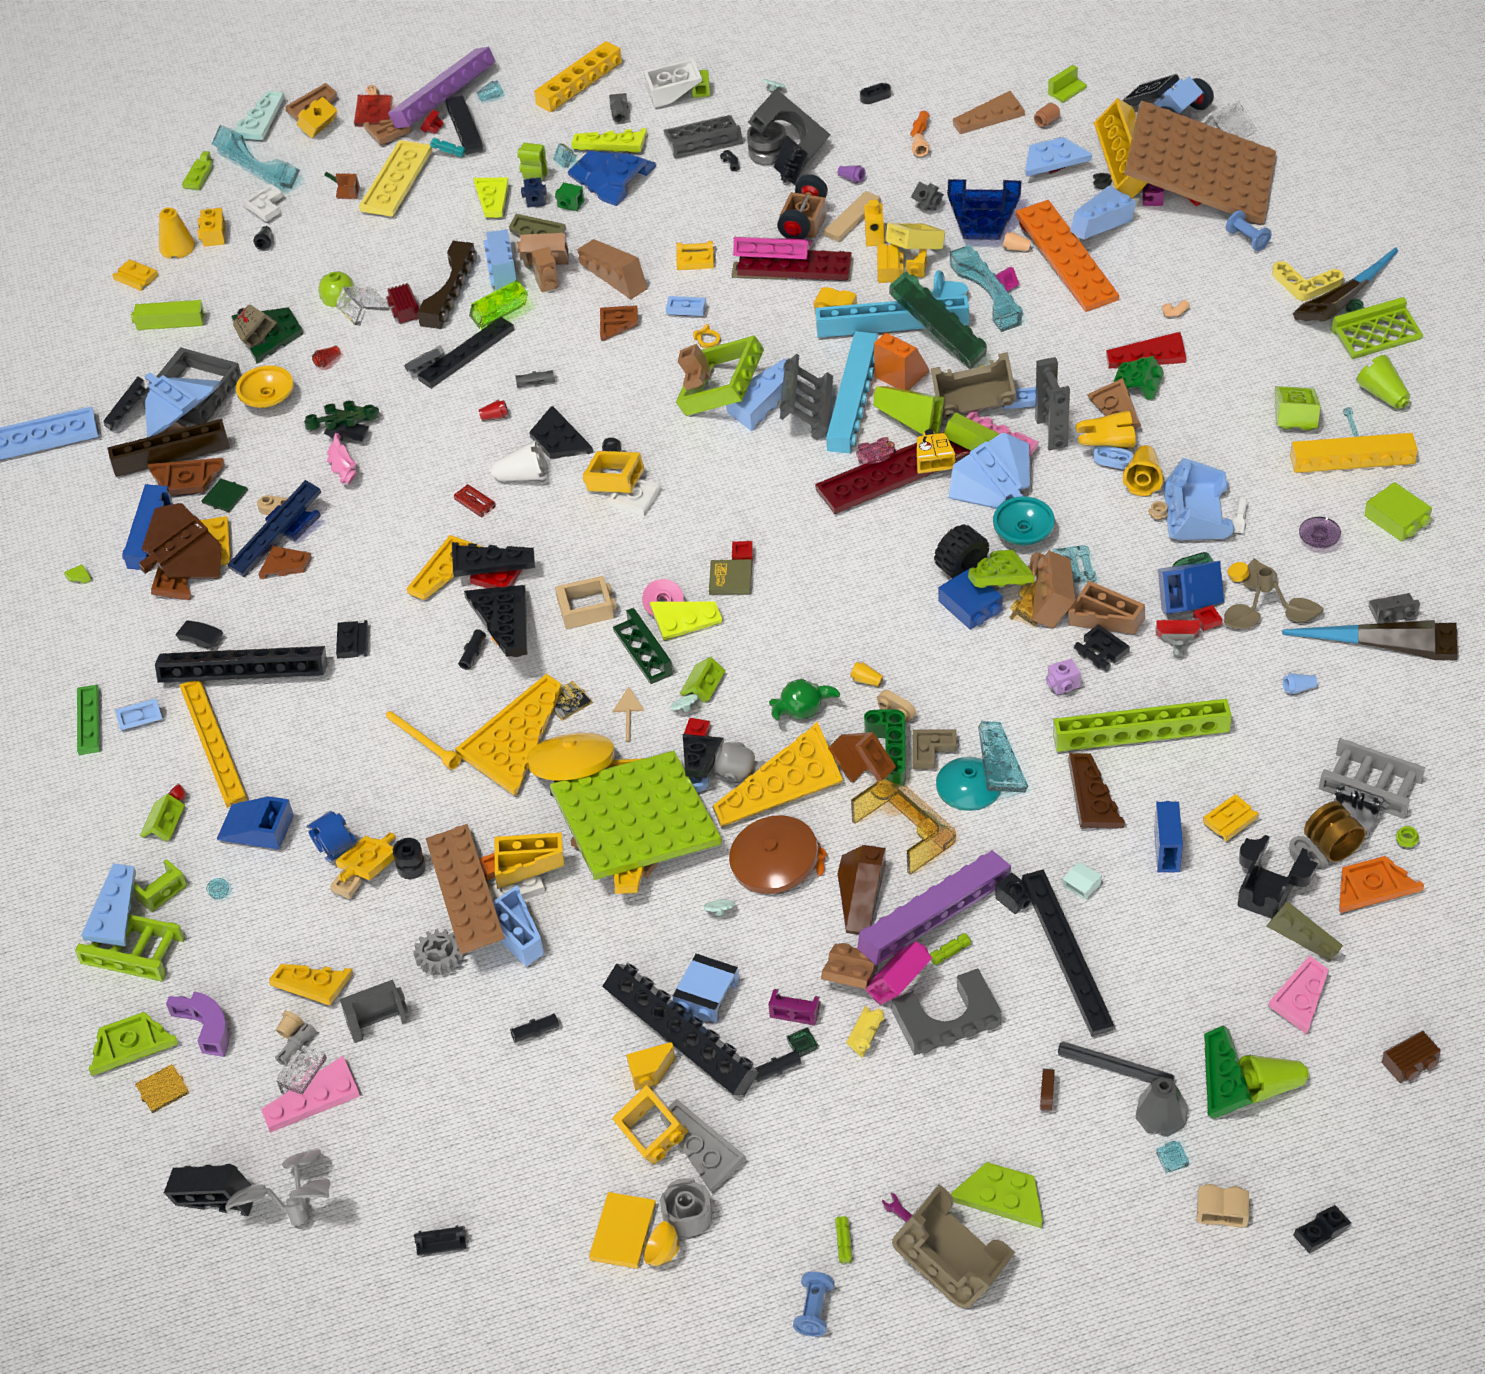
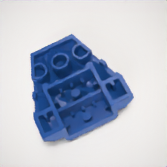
M588 151L568 170V175L579 184L588 186V191L591 193H597L601 201L618 206L626 197L625 185L637 173L647 176L656 167V163L632 154Z

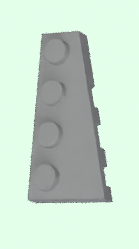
M676 1099L669 1108L689 1130L678 1145L713 1194L746 1160L745 1155ZM662 1113L660 1118L668 1128L671 1122Z

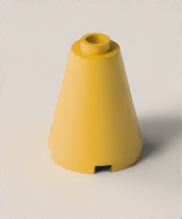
M164 208L159 213L160 253L168 259H172L171 256H177L178 259L189 255L194 250L193 246L195 245L192 235L176 209Z
M1149 445L1140 446L1124 469L1123 484L1124 486L1126 485L1132 494L1149 496L1156 490L1158 491L1163 484V472L1156 451Z

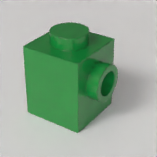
M563 182L555 192L557 206L563 209L578 211L585 201L583 186Z

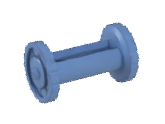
M1242 210L1235 211L1226 223V230L1229 233L1234 234L1240 231L1252 240L1251 247L1255 251L1265 248L1272 236L1270 229L1264 227L1257 230L1247 223L1246 214Z
M806 1272L802 1275L801 1279L802 1286L807 1289L803 1315L794 1319L793 1328L800 1334L818 1337L824 1335L827 1330V1324L821 1319L825 1293L831 1292L834 1289L835 1281L832 1277L822 1272Z

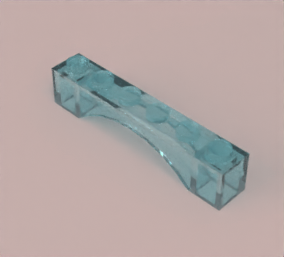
M219 125L212 145L217 147L218 152L225 155L229 154L228 158L238 162L239 160L241 166L252 168L251 172L257 175L262 174L263 179L275 182L274 186L280 189H284V187L292 189L300 169L278 159L269 162H259L249 152L243 135L231 128Z
M971 245L950 251V267L957 276L978 284L990 295L993 300V322L998 329L1004 332L1021 326L1022 308L1015 303L1013 296L1007 293L1004 285L1000 284L996 279L995 273L989 270L987 263L982 261L978 252L974 251Z

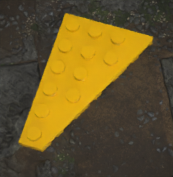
M545 674L456 747V753L514 796L517 795L529 768L527 756L530 750L539 744L562 691L561 683Z

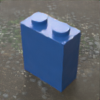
M968 569L938 587V602L971 630L1002 611L1003 596L991 585L985 588L974 586L968 578Z
M1179 801L1156 802L1154 837L1157 873L1180 872L1183 841Z

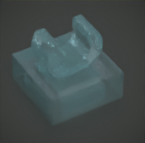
M558 143L553 160L562 167L569 168L570 162H575L577 155L565 144Z
M1171 1141L1165 1143V1146L1156 1149V1154L1165 1173L1189 1167V1160L1180 1141Z

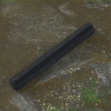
M1064 1041L1058 1047V1054L1114 1072L1151 1083L1160 1077L1172 1079L1174 1082L1175 1077L1171 1073Z

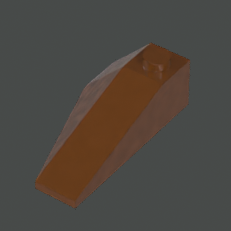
M862 845L843 854L841 857L837 875L846 933L859 935L862 929L870 927L872 924L886 867V848Z

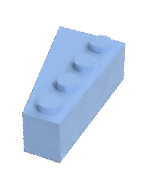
M1109 185L1074 212L1070 232L1082 239H1087L1132 221L1137 201Z
M508 229L486 232L487 240H484L485 251H488L486 252L491 286H495L496 293L518 290Z
M785 358L753 377L742 401L726 405L727 413L751 432L756 428V424L759 421L762 422L766 418V414L771 409L774 410L777 407V403L782 398Z

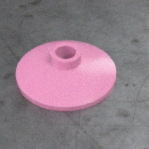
M658 579L647 585L642 595L643 606L651 616H653L650 608V602H659L660 599H665L667 602L684 601L681 588L673 581L667 579Z

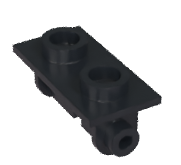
M455 1225L453 1228L426 1232L418 1231V1233L414 1234L417 1256L466 1249L465 1226L459 1227Z

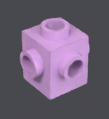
M1072 658L1048 666L1046 682L1049 688H1053L1056 695L1070 692L1080 687L1081 673Z

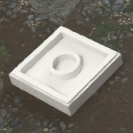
M639 479L631 493L613 492L608 500V506L645 516L661 491V485Z

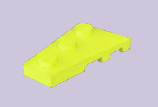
M508 177L473 178L484 217H503L509 185Z
M715 601L650 602V608L663 641L722 623V617Z

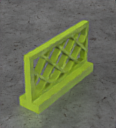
M1404 297L1336 316L1331 326V331L1334 335L1338 334L1352 359L1423 338L1421 330L1406 308L1407 301ZM1404 315L1406 322L1397 320L1395 317ZM1383 320L1390 322L1388 327L1377 323ZM1395 324L1403 327L1402 331L1391 329V325ZM1369 326L1372 327V330L1368 332L1360 329V327ZM1407 328L1414 331L1415 334L1408 335L1403 332ZM1378 329L1386 333L1384 337L1373 334L1374 330ZM1351 331L1355 334L1353 337L1345 335L1344 332ZM1389 333L1398 336V339L1390 340L1386 337ZM1357 334L1368 337L1366 342L1355 338ZM1374 339L1380 341L1381 344L1375 346L1370 344L1369 341ZM1356 344L1364 348L1355 352L1352 345Z

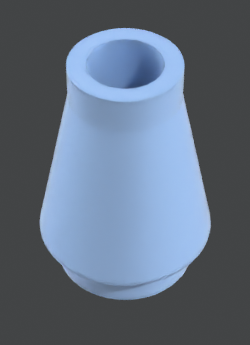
M1289 673L1283 677V688L1286 693L1295 694L1310 688H1316L1317 686L1315 675Z

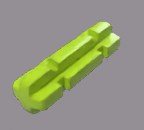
M962 933L957 936V940L954 938L939 947L940 950H934L930 953L933 957L931 962L934 965H938L943 962V958L948 959L961 951V947L963 949L971 944L970 937L966 933Z
M838 1216L835 1218L839 1262L842 1264L851 1263L852 1250L849 1220L847 1216Z

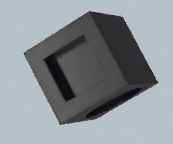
M1011 872L996 884L995 899L1014 914L1021 909H1026L1031 903L1022 880Z

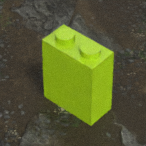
M1393 482L1366 502L1364 516L1402 542L1430 523L1432 507L1396 482Z

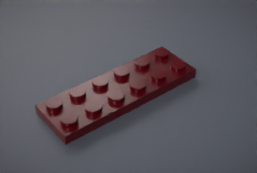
M809 250L807 259L740 256L737 274L738 276L849 280L852 252Z

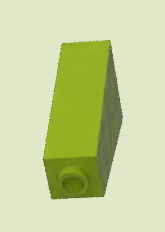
M876 386L873 406L922 435L928 429L934 430L935 434L940 433L944 397L889 386Z

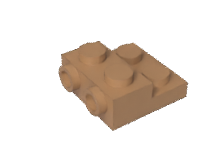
M835 943L829 952L828 962L822 970L821 979L866 989L877 972L878 965H875L857 948L846 943Z

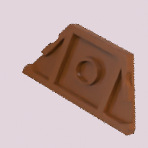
M223 458L148 464V468L158 485L168 486L170 495L205 492L225 463Z

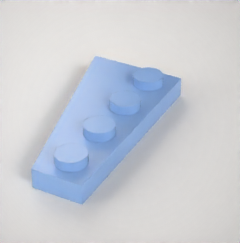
M113 863L81 934L83 940L126 946V931H128L129 927L128 917L129 912H131V895H133L136 876L134 866Z

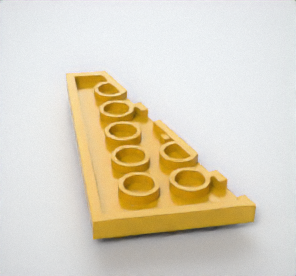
M818 721L804 734L802 733L789 746L782 749L761 766L754 774L746 778L743 783L713 805L712 808L720 827L842 783L843 779L828 749V744Z

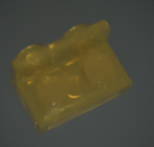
M1036 581L1029 586L1024 585L1018 594L1021 596L1020 599H1016L1010 607L1012 610L1009 616L1010 619L1013 620L1018 615L1033 626L1038 623L1032 620Z

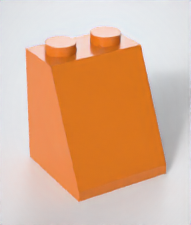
M887 332L874 342L875 378L895 388L909 390L929 372L928 366L916 347Z

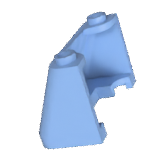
M1182 458L1164 484V498L1167 504V524L1170 538L1175 540L1226 539L1232 535L1234 531L1233 522L1228 518L1222 520L1219 498L1228 487L1225 471Z

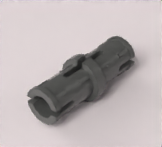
M553 370L544 372L532 371L529 374L515 375L517 388L555 382Z

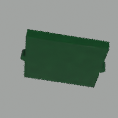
M220 478L201 501L203 504L214 509H220L229 513L248 491V488L236 484L235 481L230 482Z

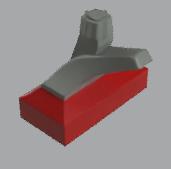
M1157 620L1155 633L1161 639L1174 644V657L1182 658L1184 653L1182 645L1199 635L1200 620Z

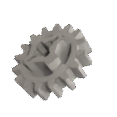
M435 929V934H431L428 931L426 932V938L420 936V943H415L413 954L418 967L421 966L423 972L429 969L430 975H433L435 971L442 975L443 970H447L450 973V967H458V961L463 960L454 932L448 935L447 929H444L442 933Z

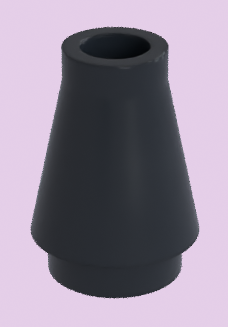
M263 226L255 235L253 242L256 248L265 250L271 246L272 230L270 227Z

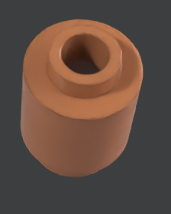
M1048 103L1034 115L1035 123L1039 127L1049 125L1060 117L1059 107L1054 103Z

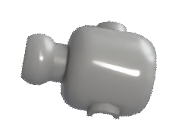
M725 742L717 752L714 770L718 775L729 778L734 782H744L746 778L754 774L766 762L754 761L755 755L753 751L746 748L741 742Z

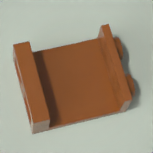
M874 732L841 734L828 747L850 782H854L863 771H871L877 781H883L896 767Z

